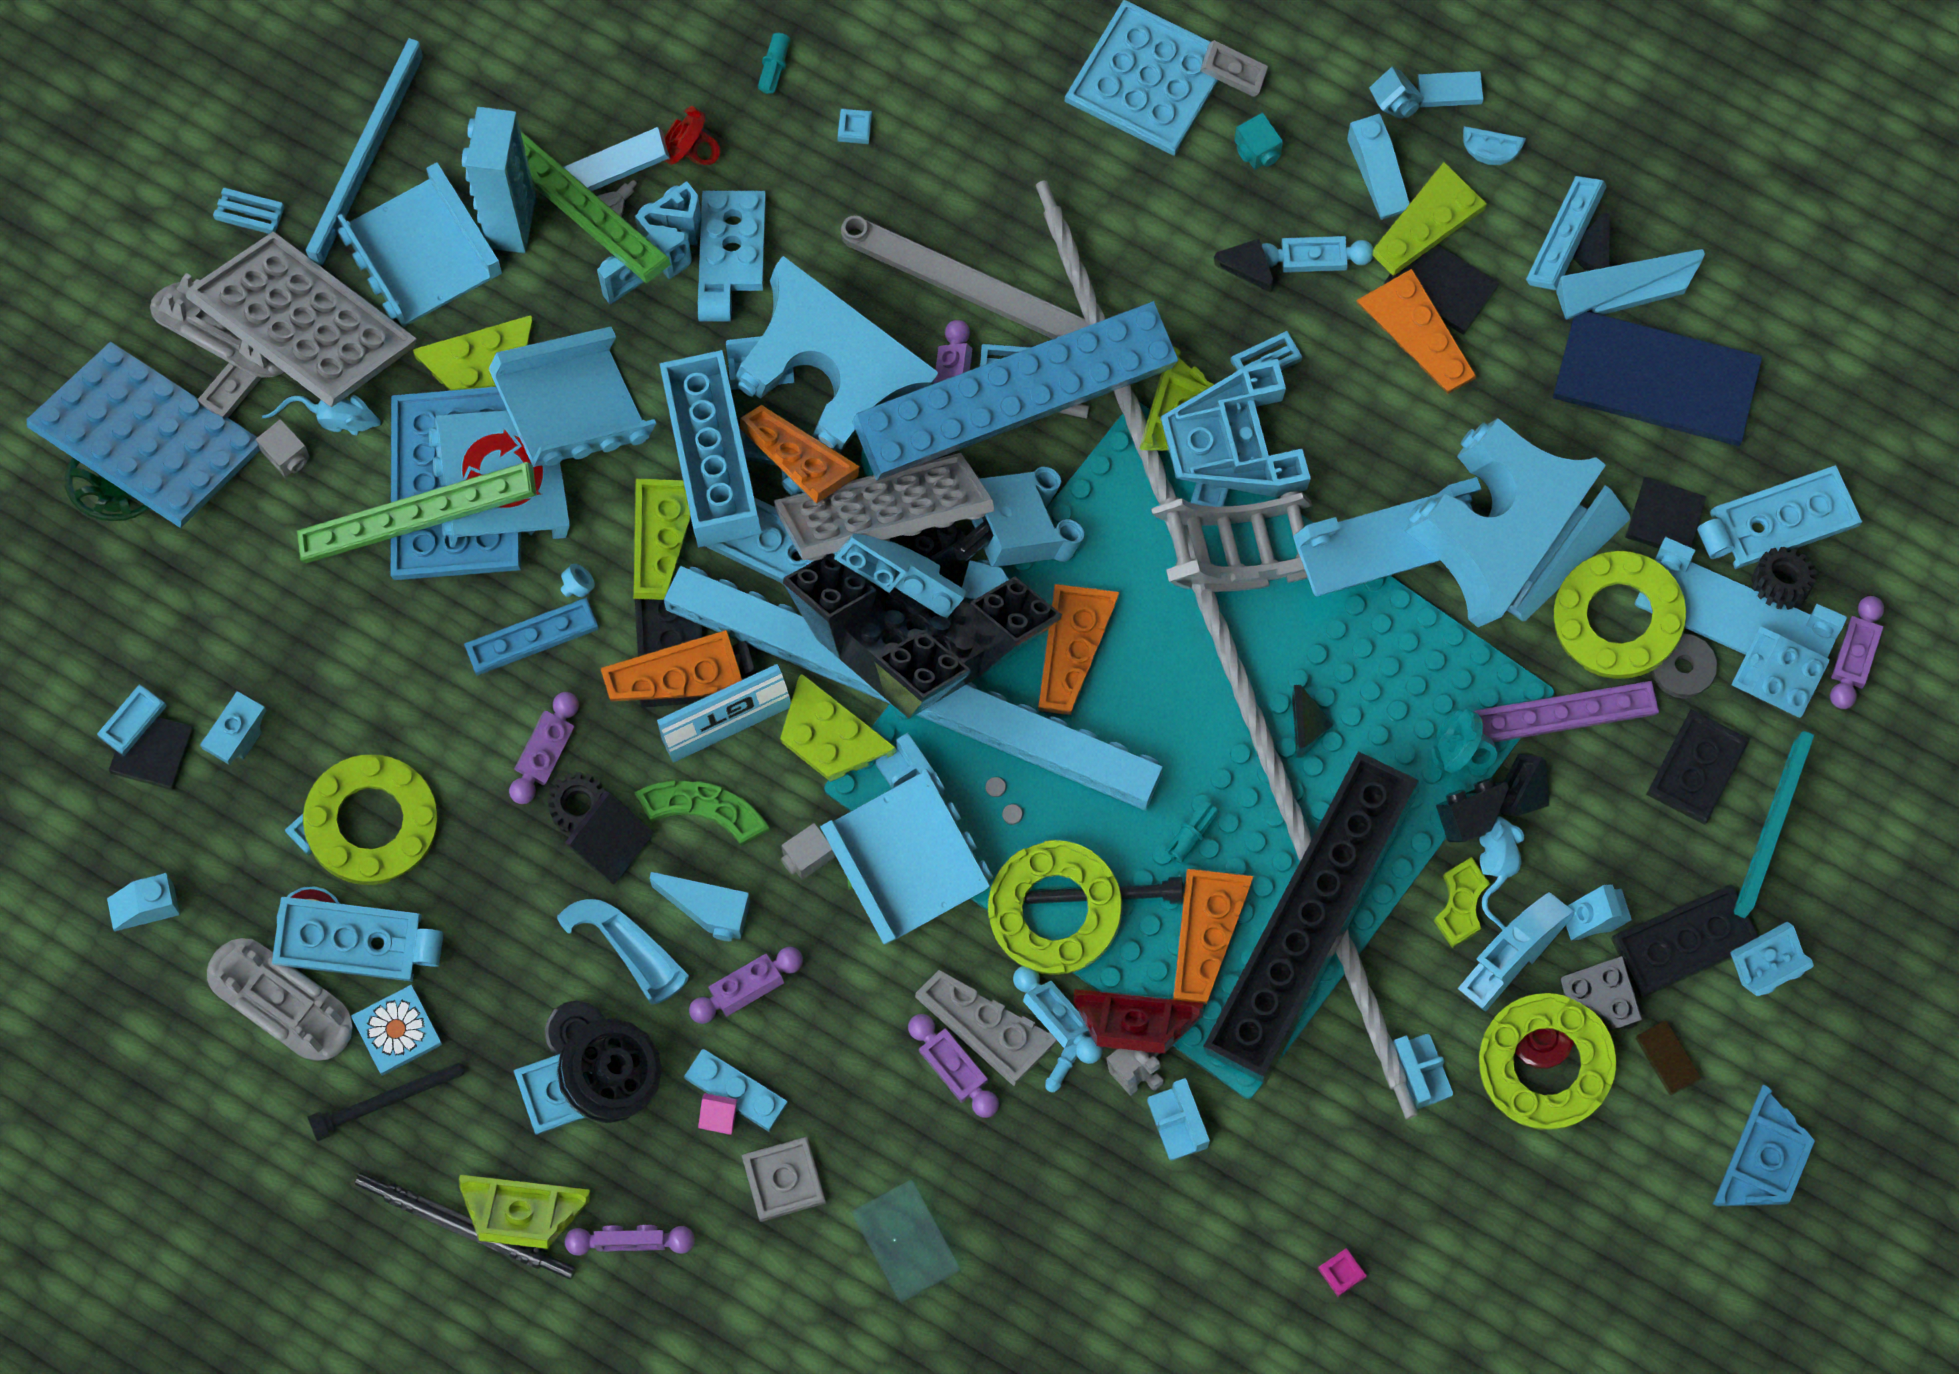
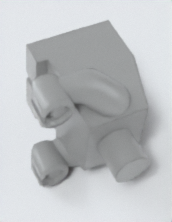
M1117 1049L1106 1058L1109 1073L1130 1096L1138 1090L1137 1085L1141 1081H1146L1152 1090H1157L1164 1084L1159 1074L1153 1075L1161 1066L1156 1058L1160 1053Z

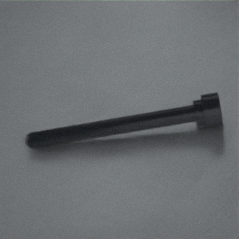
M1169 877L1168 881H1162V884L1119 886L1122 900L1163 898V901H1170V904L1183 903L1182 877ZM1082 888L1028 891L1024 902L1027 904L1087 901V896Z
M457 1063L333 1114L317 1112L307 1116L317 1142L330 1137L329 1133L335 1131V1127L461 1077L465 1074L466 1069L463 1064Z

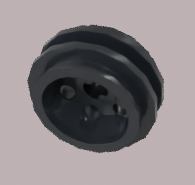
M614 1018L592 1021L572 1035L560 1052L557 1067L560 1091L570 1107L585 1118L602 1123L627 1120L646 1107L659 1088L662 1073L659 1052L648 1034L631 1022ZM608 1043L619 1046V1048L615 1047L609 1049ZM587 1048H592L596 1051L595 1059L590 1060L585 1056ZM611 1061L619 1067L615 1074L611 1073L607 1068ZM583 1073L592 1075V1084L587 1085ZM632 1080L635 1083V1090L633 1092L625 1089V1081ZM609 1089L613 1094V1098L602 1097V1090Z

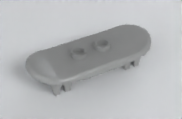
M186 273L182 277L181 282L162 288L152 298L150 305L151 315L160 325L250 375L265 378L275 377L284 372L186 298L188 288L200 280L196 279L192 282V276Z
M240 938L225 943L213 954L207 968V981L211 990L219 998L296 1054L305 1059L322 1061L337 1056L346 1048L351 1039L353 1027L351 1016L345 1005L294 967L272 965V951L253 939Z

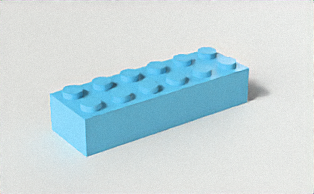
M477 107L475 118H470L468 124V138H471L469 148H464L462 154V167H466V181L470 182V195L474 196L473 206L474 209L478 210L477 222L482 224L481 233L491 249L526 253L536 193L517 114L515 111Z
M720 350L659 363L698 547L762 534L723 351Z

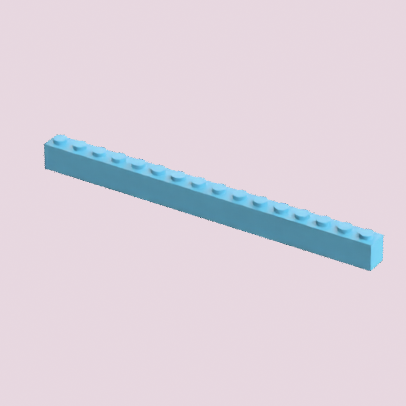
M682 566L679 567L664 598L667 611L717 632L727 630L728 636L741 642L746 641V644L891 704L822 645L814 636L804 617L798 615L797 611L785 604L776 606L767 602V599L759 593L750 591L747 594L737 590V586L730 581L720 579L718 582L708 577L706 572L699 568L690 567V569ZM972 682L916 714L1145 811L1162 776L1163 766L1158 765L1159 762L1148 755L1141 754L1139 757L1131 754L1125 746L1119 743L1110 742L1107 744L1098 740L1094 733L1085 729H1080L1078 732L1067 727V723L1059 718L1050 716L1047 719L1038 715L1037 711L1028 705L1019 704L1016 706L1006 702L1007 699L999 693L989 691L987 694L976 689V685Z

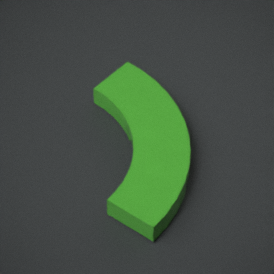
M675 780L653 784L634 792L651 823L674 815L703 817L724 827L737 840L740 846L770 831L762 816L747 801L711 783L702 781L675 782Z

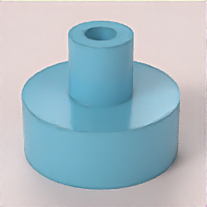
M571 564L561 575L564 583L561 587V592L566 597H570L572 594L578 597H585L595 587L591 574L579 564Z

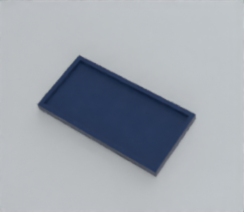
M1584 312L1572 319L1552 398L1740 446L1762 356L1591 312Z

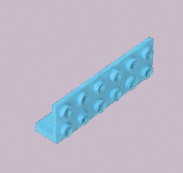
M1477 477L1448 485L1436 495L1337 522L1336 517L1306 525L1293 536L1314 595L1321 596L1441 561L1435 554L1405 532L1411 523L1408 517L1418 504L1423 506L1428 499H1436L1443 494L1465 502L1469 509L1472 510L1470 504L1472 501L1471 496L1481 490Z
M1667 537L1664 538L1655 561L1672 574L1681 588L1686 606V629L1746 655L1761 626L1828 658L1834 642L1845 624L1846 616L1819 604H1816L1811 615L1794 607L1787 610L1785 604L1782 609H1777V603L1772 602L1771 606L1766 604V597L1760 600L1757 596L1758 591H1754L1745 585L1690 562L1695 552L1694 549ZM1640 592L1635 606L1652 613L1650 601Z

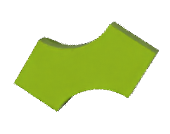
M1472 857L1443 875L1448 887V902L1445 909L1435 917L1434 922L1452 948L1481 930L1476 916V904L1479 896L1489 888L1490 883Z

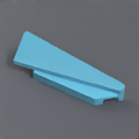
M1703 249L1562 276L1559 280L1556 294L1565 319H1571L1589 310H1592L1595 314L1604 315L1685 294L1693 276L1702 263L1705 253Z
M1606 485L1603 487L1588 510L1580 504L1578 505L1506 611L1521 621H1526L1560 588L1564 579L1576 566L1591 558L1630 520L1629 513Z

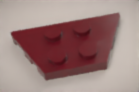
M1075 989L1074 1004L1096 1046L1165 1054L1203 1017L1204 1003Z

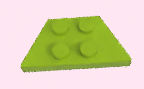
M530 315L413 349L415 358L422 362L432 372V375L441 384H444L449 391L496 387L489 371L496 352L527 346L534 324Z
M1176 347L1173 348L1178 362L1172 369L1161 374L1139 447L1141 450H1169L1160 419L1161 416L1214 385L1205 379L1204 374L1196 366L1191 369L1178 357L1181 352Z
M803 674L799 676L780 740L783 745L831 782L845 776L849 771H857L869 766L868 762L885 755L888 758L896 753L895 747Z
M460 1175L459 1187L479 1241L548 1249L590 1202L589 1189Z

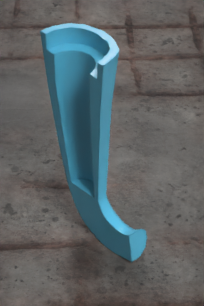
M585 899L574 902L557 915L560 925L569 934L579 924L591 923L596 925L626 964L650 1004H658L669 999L687 983L689 975L645 931L614 906L601 900Z

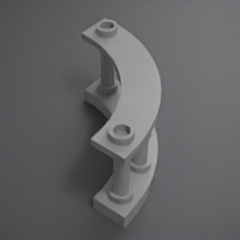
M1288 492L1283 494L1280 499L1229 507L1202 506L1174 497L1165 499L1160 503V506L1151 508L1154 516L1169 523L1178 562L1175 563V567L1166 569L1169 582L1176 586L1190 589L1192 584H1197L1201 586L1202 591H1240L1269 587V580L1283 577L1287 578L1288 583L1308 578L1299 552L1295 559L1282 562L1274 560L1264 520L1288 513L1294 536L1304 528L1300 510L1312 506L1311 500L1302 492ZM1251 521L1262 563L1258 566L1245 567L1244 564L1240 563L1231 524ZM1182 524L1188 525L1196 560L1190 557ZM1218 525L1228 567L1211 564L1202 526Z

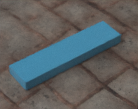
M586 597L464 643L475 674L478 676L597 631L599 628Z

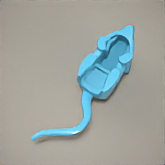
M352 395L350 401L344 398L333 407H330L322 400L318 404H314L304 396H291L285 399L271 413L262 415V418L273 417L289 403L301 401L310 411L316 413L319 424L328 431L341 432L342 429H345L353 435H358L359 431H366L381 425L380 419L356 395Z
M1497 816L1492 830L1479 838L1480 844L1485 847V852L1480 855L1482 873L1497 877V880L1482 897V908L1488 918L1504 930L1506 928L1505 925L1489 910L1488 898L1501 887L1507 878L1518 873L1521 866V854L1516 844L1524 840V834L1519 827Z

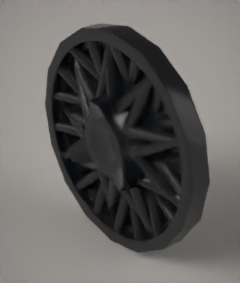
M576 1000L563 1003L554 1009L547 1019L545 1027L547 1045L556 1056L560 1054L571 1036L592 1021L605 1018L599 1009L588 1002ZM587 1048L585 1056L591 1060L596 1057V1051L592 1048Z

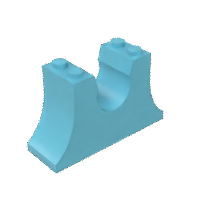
M783 256L776 264L770 279L773 291L771 322L758 343L739 366L735 380L739 382L737 386L745 394L751 397L755 394L761 399L778 385L781 376L792 367L810 365L822 370L829 377L833 385L834 397L832 401L826 404L812 437L840 454L856 433L852 423L856 413L930 386L939 372Z
M1499 418L1488 424L1483 422L1476 431L1471 429L1462 439L1460 444L1463 448L1457 455L1467 470L1483 480L1489 488L1492 497V509L1489 517L1480 516L1469 509L1465 502L1443 494L1436 499H1428L1423 506L1418 504L1410 513L1408 520L1411 523L1405 530V532L1435 554L1452 573L1463 592L1467 604L1468 620L1477 627L1499 619L1504 615L1606 466L1597 457L1586 460H1571L1549 454L1522 438Z

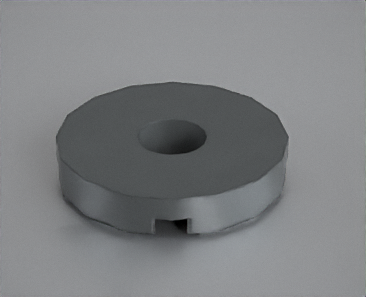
M1683 634L1676 650L1662 662V665L1651 671L1663 692L1673 697L1687 699L1695 697V695L1703 693L1709 688L1716 676L1717 660L1714 651L1704 640L1695 635ZM1679 659L1689 661L1692 665V671L1689 673L1679 672L1675 667V662Z

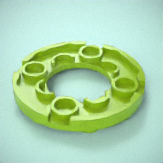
M1606 552L1583 561L1564 579L1555 599V630L1564 651L1582 665L1585 670L1606 678H1633L1658 668L1676 650L1685 629V600L1676 579L1657 561L1634 552ZM1616 584L1630 585L1638 589L1650 601L1652 608L1651 624L1646 632L1636 640L1622 644L1608 642L1597 636L1590 627L1587 617L1588 605L1593 597L1603 588Z
M360 755L333 765L314 783L305 802L303 827L306 841L315 859L328 872L347 882L361 885H378L391 882L390 880L406 872H411L426 857L436 835L437 810L429 786L421 775L409 765L388 756ZM367 788L381 789L393 795L400 804L403 813L402 828L396 838L387 845L375 849L358 848L347 842L340 833L337 824L338 811L344 800L351 794Z
M1051 840L1018 851L1002 866L993 881L989 893L988 916L998 944L1011 959L1019 965L1038 973L1061 975L1076 972L1091 965L1108 950L1120 927L1122 897L1116 878L1107 864L1098 855L1076 843ZM1062 876L1072 879L1082 887L1087 896L1088 913L1084 924L1075 934L1068 938L1052 941L1039 937L1029 929L1024 920L1023 904L1026 894L1035 883L1045 877Z
M1542 993L1520 998L1506 1006L1495 1016L1488 1026L1480 1046L1479 1071L1489 1098L1503 1114L1513 1121L1530 1128L1555 1130L1583 1121L1603 1103L1614 1080L1616 1054L1611 1035L1595 1012L1570 997ZM1537 1029H1554L1563 1032L1574 1041L1580 1053L1581 1067L1577 1079L1568 1089L1558 1094L1541 1095L1530 1091L1520 1082L1514 1071L1513 1056L1517 1045L1525 1035Z

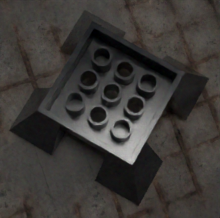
M952 524L944 528L931 527L923 529L921 533L913 536L900 535L892 537L889 541L908 548L940 565L939 574L948 579L958 561L953 548L966 535ZM834 553L826 554V557L813 561L784 577L782 582L816 639L908 719L1003 663L1058 622L1062 616L1061 613L1014 576L970 603L963 599L946 618L895 587L889 593L876 584L870 585L855 571L835 560Z

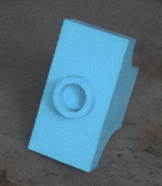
M237 691L200 746L203 750L229 765L238 756L244 759L262 733L260 724L267 710L261 704Z
M1613 884L1602 885L1569 904L1568 907L1575 912V915L1566 924L1572 941L1581 940L1598 933L1611 932L1631 921L1632 919L1622 889H1614Z

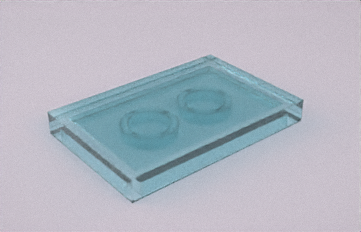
M912 1179L851 1211L899 1303L960 1271L959 1265Z

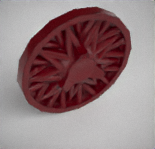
M1537 1029L1525 1035L1519 1042L1515 1055L1524 1064L1533 1068L1549 1069L1560 1065L1569 1056L1574 1041L1563 1032L1554 1029Z

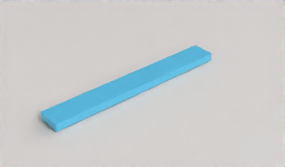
M408 38L306 248L308 258L320 267L323 265L338 234L337 229L341 227L337 216L342 214L344 219L346 218L423 59L419 41Z

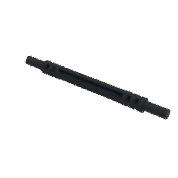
M361 1172L355 1180L356 1186L384 1197V1202L533 1268L539 1269L542 1267L569 1280L574 1276L576 1267L547 1255V1250L542 1248L479 1241L471 1217L395 1183L388 1185Z

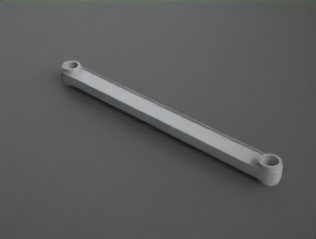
M850 216L842 224V240L849 248L860 251L1049 338L1055 339L1088 326L1084 318L864 220L860 216ZM852 229L862 231L861 234L856 236L850 235L848 232Z

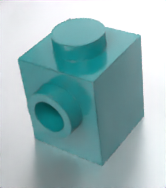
M1263 112L1236 127L1234 141L1237 144L1238 154L1244 162H1249L1254 170L1263 165L1268 167L1280 158L1283 141Z

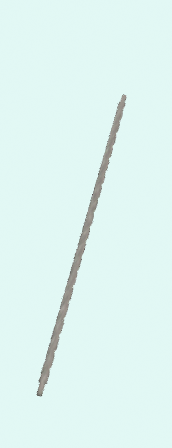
M1045 180L1040 181L1036 184V188L1045 209L1043 215L1057 244L1060 258L1074 287L1075 295L1088 326L1105 320L1104 314L1096 303L1094 289L1084 265L1079 260L1077 246L1068 224L1062 217L1061 207L1056 205L1048 182ZM1128 385L1115 390L1114 394L1125 416L1129 432L1143 461L1145 472L1157 501L1160 504L1165 499L1176 497L1171 483L1166 478L1165 468L1158 450L1139 449L1147 423L1138 399L1131 390V386ZM1165 521L1171 535L1168 521ZM1182 524L1190 557L1196 560L1189 528L1187 525ZM1192 584L1200 611L1214 640L1217 654L1225 674L1232 685L1242 717L1250 730L1252 742L1261 765L1268 776L1271 790L1281 815L1287 824L1288 832L1298 858L1301 861L1311 842L1308 826L1297 800L1292 795L1290 781L1282 761L1274 749L1271 733L1263 713L1255 701L1253 688L1245 668L1237 656L1236 646L1227 623L1219 611L1216 595L1213 591H1202L1200 585ZM1347 928L1336 949V954L1343 965L1346 979L1355 1002L1362 1013L1365 1027L1374 1050L1381 1061L1390 1089H1394L1405 1119L1414 1118L1419 1114L1407 1087L1408 1082L1406 1081L1403 1065L1396 1047L1387 1033L1384 1017L1376 997L1368 985L1366 972L1357 949L1349 937Z

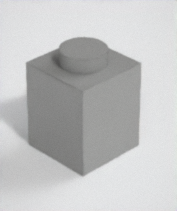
M815 823L782 844L784 855L781 858L782 863L791 875L796 872L801 880L835 858L830 844Z

